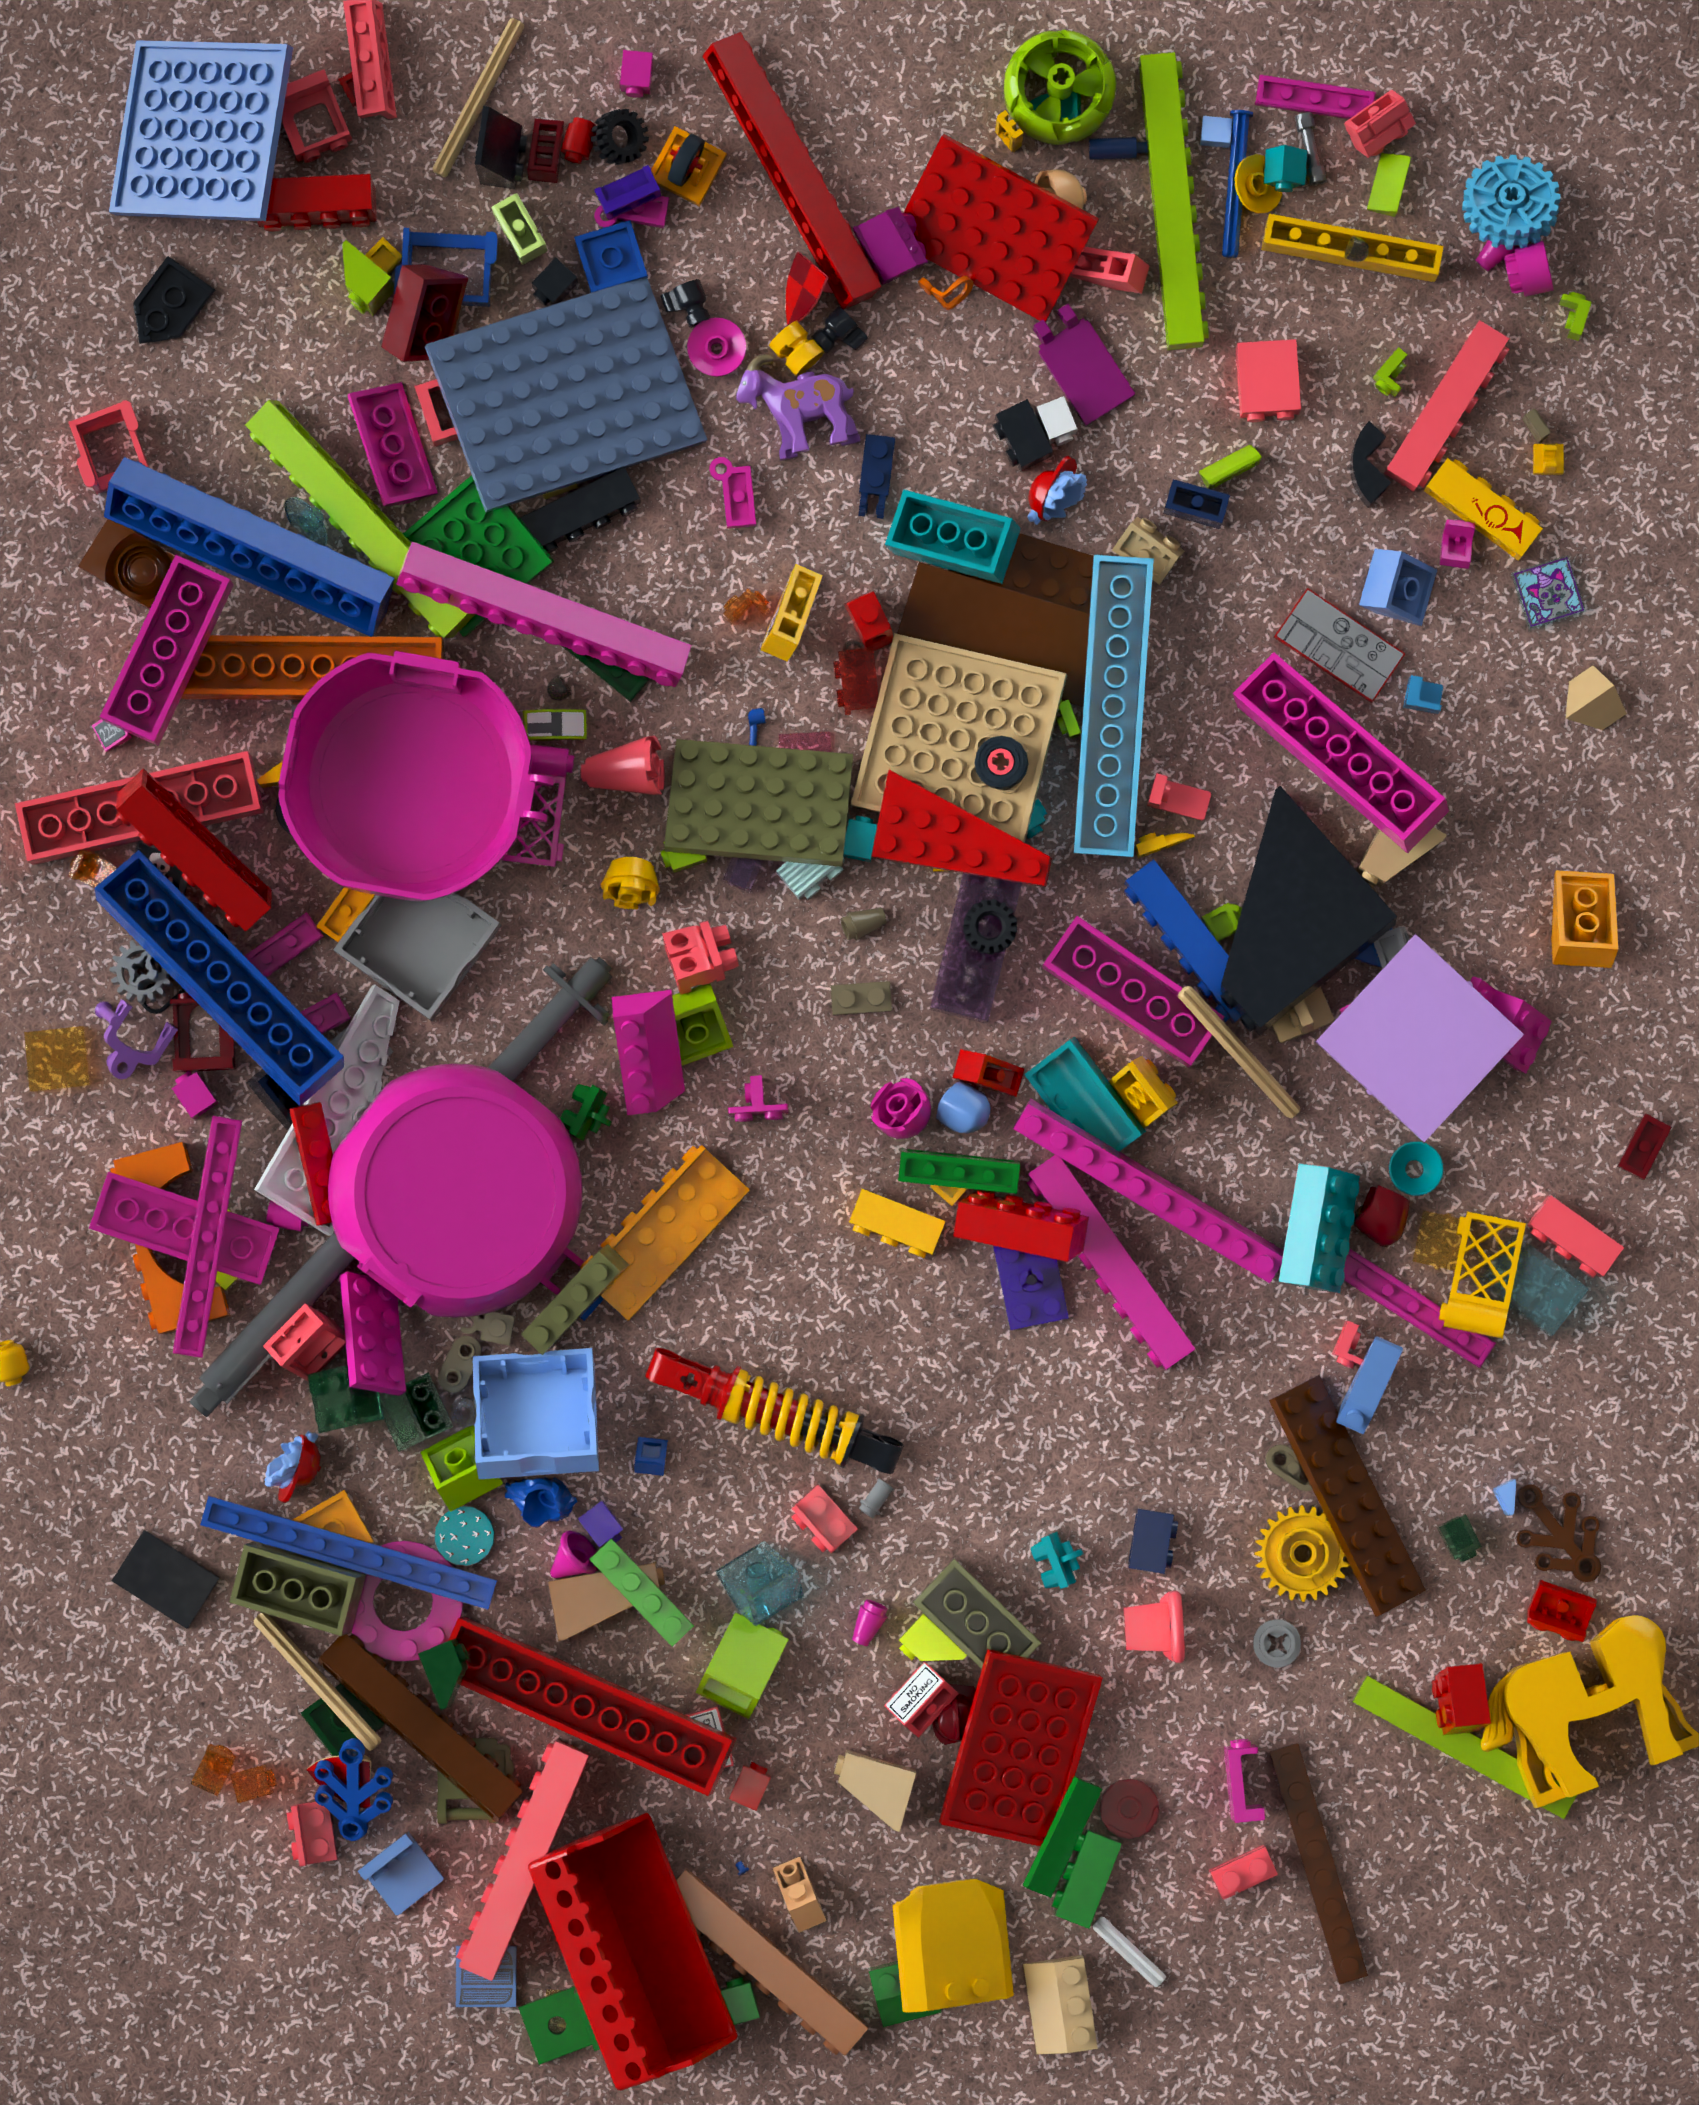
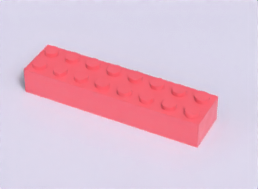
M248 751L149 773L204 826L264 813L252 755ZM134 777L15 803L27 862L35 865L142 841L138 835L140 832L132 824L130 826L125 825L116 814L118 812L116 810L118 792Z
M556 1740L554 1745L551 1743L547 1745L541 1761L546 1763L542 1773L539 1771L535 1773L529 1789L534 1791L530 1800L525 1799L517 1815L518 1818L522 1819L518 1828L513 1827L506 1840L505 1845L510 1847L506 1856L501 1855L493 1870V1873L498 1875L494 1884L489 1883L481 1898V1902L486 1903L483 1911L475 1913L469 1926V1930L473 1931L471 1939L463 1941L456 1958L461 1960L460 1968L490 1981L495 1978L534 1887L528 1865L530 1862L549 1853L591 1753L560 1740Z

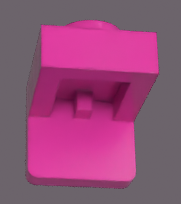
M1446 520L1441 540L1439 565L1469 569L1475 523L1463 520Z

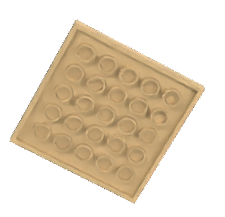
M894 633L851 806L880 813L888 770H891L1025 843L1067 674ZM997 736L1015 739L1022 745L1028 758L1027 772L1021 782L1012 788L1003 790L991 788L983 783L976 773L974 763L976 752L982 743ZM1004 755L998 756L999 760L995 759L993 765L998 766L999 770L1006 769L1004 765L1008 767L1010 761H1007Z

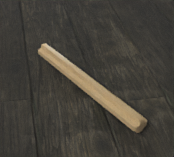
M514 18L508 21L433 166V172L444 178L448 176L524 29V24Z
M1188 985L1185 986L1178 993V998L1281 1112L1288 1118L1295 1117L1301 1109L1296 1101L1194 988Z
M262 1612L253 1620L254 1625L369 1751L375 1749L381 1743V1738L268 1614Z

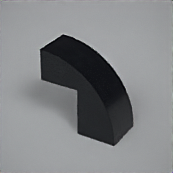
M1370 421L1360 432L1350 459V473L1353 486L1367 508L1391 484L1367 460L1386 438Z

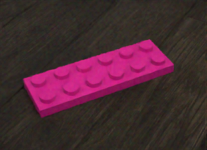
M108 1172L89 1229L188 1261L198 1201ZM227 1211L217 1271L261 1285L280 1228Z

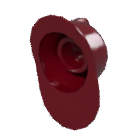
M950 1684L959 1694L942 1710L932 1723L935 1736L942 1744L948 1745L962 1741L976 1691L974 1686Z

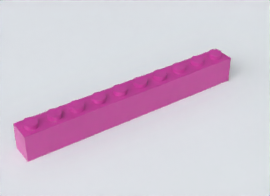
M411 542L396 585L403 587L408 592L420 593L431 597L438 603L453 605L465 613L477 614L488 618L492 623L504 624L515 628L522 634L537 636L549 644L564 646L572 649L576 654L588 655L599 659L606 665L621 667L633 675L648 677L663 686L676 687L683 675L692 646L415 542Z
M1030 1098L1013 1128L1015 1131L1266 1282L1270 1283L1282 1265L1284 1250L1123 1153L1118 1152L1113 1147Z

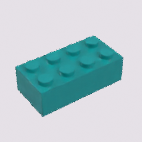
M903 490L885 546L897 556L1002 584L1021 528L1013 518Z
M1298 1164L1279 1282L1313 1290L1340 1293L1341 1285L1345 1279L1344 1267L1346 1256L1350 1249L1349 1237L1351 1226L1355 1219V1201L1360 1189L1359 1175L1330 1167Z

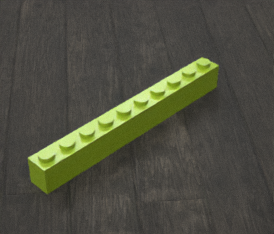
M1175 52L1140 55L1139 72L1167 350L1203 347L1204 339L1209 338L1208 322L1202 321L1201 310H1206L1205 293L1199 292L1198 281H1203L1202 264L1196 263L1195 252H1200L1199 234H1193L1192 223H1197L1196 205H1190L1189 194H1194L1193 176L1187 175V165H1191L1190 147L1185 148L1184 137L1188 136L1187 118L1182 119L1181 108L1185 107L1184 90H1179L1178 79L1183 78L1181 61H1176Z
M268 400L245 424L251 431L249 435L252 440L260 446L264 445L271 452L269 455L270 459L282 468L284 466L291 474L289 479L300 489L304 488L311 495L309 497L311 503L320 510L324 509L330 516L329 522L337 530H343L350 537L348 541L351 546L358 552L363 551L370 558L368 563L372 568L381 570L395 578L392 589L399 595L403 594L410 601L408 606L418 616L423 615L430 623L428 625L429 629L436 636L453 638L475 614L465 613L458 607L447 603H438L431 597L420 593L408 592L403 587L396 585L405 556L411 545L410 540L403 535L396 525L280 401Z

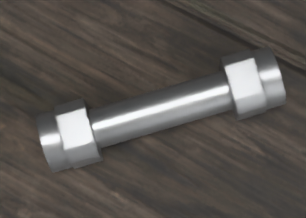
M1311 112L1296 115L1297 132H1301L1304 148L1307 150L1309 169H1307V179L1309 180V185L1323 184L1327 182L1324 166H1320L1313 129H1315L1314 118Z

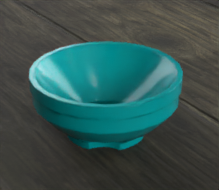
M1405 1143L1390 1158V1179L1394 1186L1405 1194L1412 1196L1427 1194L1434 1190L1442 1179V1159L1439 1153L1427 1143ZM1415 1160L1421 1163L1423 1173L1420 1177L1413 1179L1406 1174L1405 1167L1408 1162Z

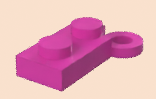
M658 197L609 221H603L600 218L601 213L604 212L600 205L594 213L596 223L602 228L615 225L617 220H631V223L664 228L669 197Z
M715 458L710 464L709 471L713 479L723 483L727 529L756 526L751 466L733 467L727 458ZM718 464H724L727 467V471L724 474L716 472L715 468Z

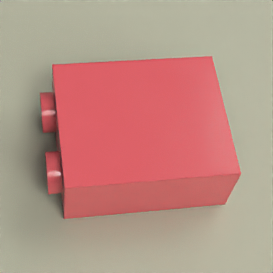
M1296 339L1237 343L1235 349L1240 418H1247V422L1265 421L1267 416H1277V420L1284 421L1292 420L1294 415H1299L1301 400Z

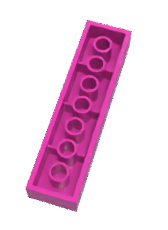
M1275 652L1233 692L1236 705L1242 712L1406 853H1409L1449 812L1444 796Z

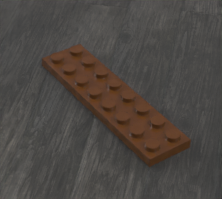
M1318 1375L1270 1399L1269 1402L1375 1617L1426 1591L1346 1427L1336 1423L1338 1411L1321 1376Z

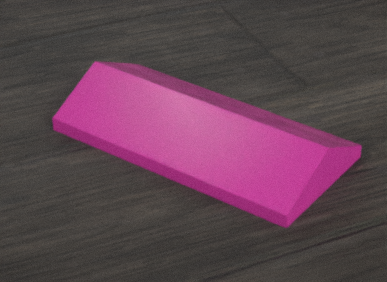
M402 382L349 393L347 396L383 506L404 505L437 494L435 482Z

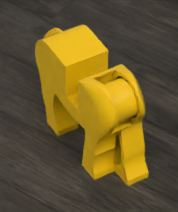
M1638 1615L1615 1619L1589 1642L1605 1682L1604 1684H1597L1585 1689L1571 1651L1516 1666L1493 1688L1488 1699L1491 1724L1484 1729L1480 1747L1483 1751L1489 1752L1505 1746L1511 1742L1514 1733L1517 1746V1765L1534 1808H1540L1560 1799L1573 1797L1599 1787L1596 1778L1580 1765L1572 1752L1568 1736L1569 1721L1596 1717L1633 1701L1636 1705L1650 1765H1657L1683 1755V1752L1699 1746V1733L1688 1724L1679 1704L1662 1683L1666 1641L1661 1629L1650 1619ZM1551 1772L1555 1775V1777H1556V1779H1557V1781H1558V1783H1559V1785H1560L1561 1787H1559V1786L1555 1783V1781H1554V1779H1553V1777H1552Z

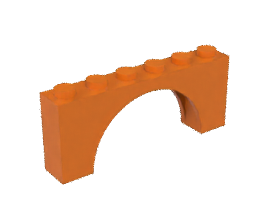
M184 1142L113 1160L114 1168L110 1169L111 1173L163 1190L176 1179L193 1172L187 1146ZM135 1244L137 1254L133 1255V1260L137 1272L142 1271L145 1283H141L140 1286L144 1300H149L152 1312H148L152 1330L157 1329L158 1334L176 1331L184 1284L170 1276L162 1268L152 1249ZM222 1286L214 1287L209 1321L231 1316Z

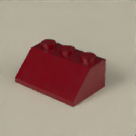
M425 264L402 265L381 347L403 362L429 360L425 349L426 344L454 336L468 277Z

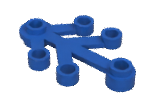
M356 1738L346 1740L339 1752L340 1760L347 1765V1785L333 1773L334 1765L330 1761H319L314 1770L315 1777L327 1784L318 1787L314 1799L319 1805L326 1807L339 1820L340 1834L349 1841H356L365 1836L369 1827L368 1822L379 1814L388 1812L393 1804L391 1794L380 1792L376 1795L373 1805L360 1812L361 1802L379 1789L386 1788L391 1784L393 1772L387 1767H380L376 1770L374 1778L360 1787L359 1764L363 1760L365 1747ZM320 1769H326L328 1772H322ZM380 1775L387 1777V1779H382ZM334 1791L347 1803V1810L333 1799ZM380 1800L387 1802V1804H382Z

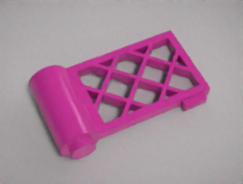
M530 744L532 753L531 774L552 777L555 779L554 783L559 784L558 796L549 803L538 792V789L543 785H537L534 791L545 805L538 812L542 813L548 809L555 818L554 826L544 833L535 821H525L521 824L520 830L532 822L541 836L528 846L518 834L517 838L525 849L516 856L505 855L501 860L556 867V861L562 862L564 844L559 843L566 776L567 773H573L575 756L569 755V749ZM557 801L555 813L550 806ZM553 831V838L551 842L547 835ZM543 838L551 846L550 860L538 859L531 850ZM527 851L532 856V858L520 857Z

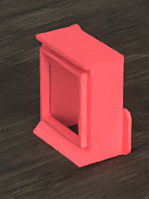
M127 400L69 421L81 456L77 459L80 474L85 486L92 487L96 494L108 490V484L114 472L98 477L83 435L125 421L139 462L150 468L136 431L139 427L131 403Z

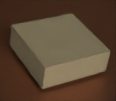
M1532 409L1524 415L1522 420L1538 443L1549 436L1550 429L1536 409Z

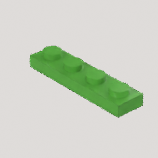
M612 1538L589 1559L672 1647L694 1627L690 1620Z

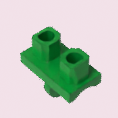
M577 1084L572 1093V1099L582 1103L578 1114L565 1109L560 1117L566 1129L569 1130L568 1133L584 1141L589 1130L597 1134L601 1124L610 1127L612 1121L605 1118L610 1107L603 1104L608 1093L594 1085L589 1087Z

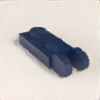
M866 434L859 488L861 497L858 516L865 517L868 509L867 497L868 495L879 496V502L876 507L877 518L883 519L885 501L889 495L895 437Z

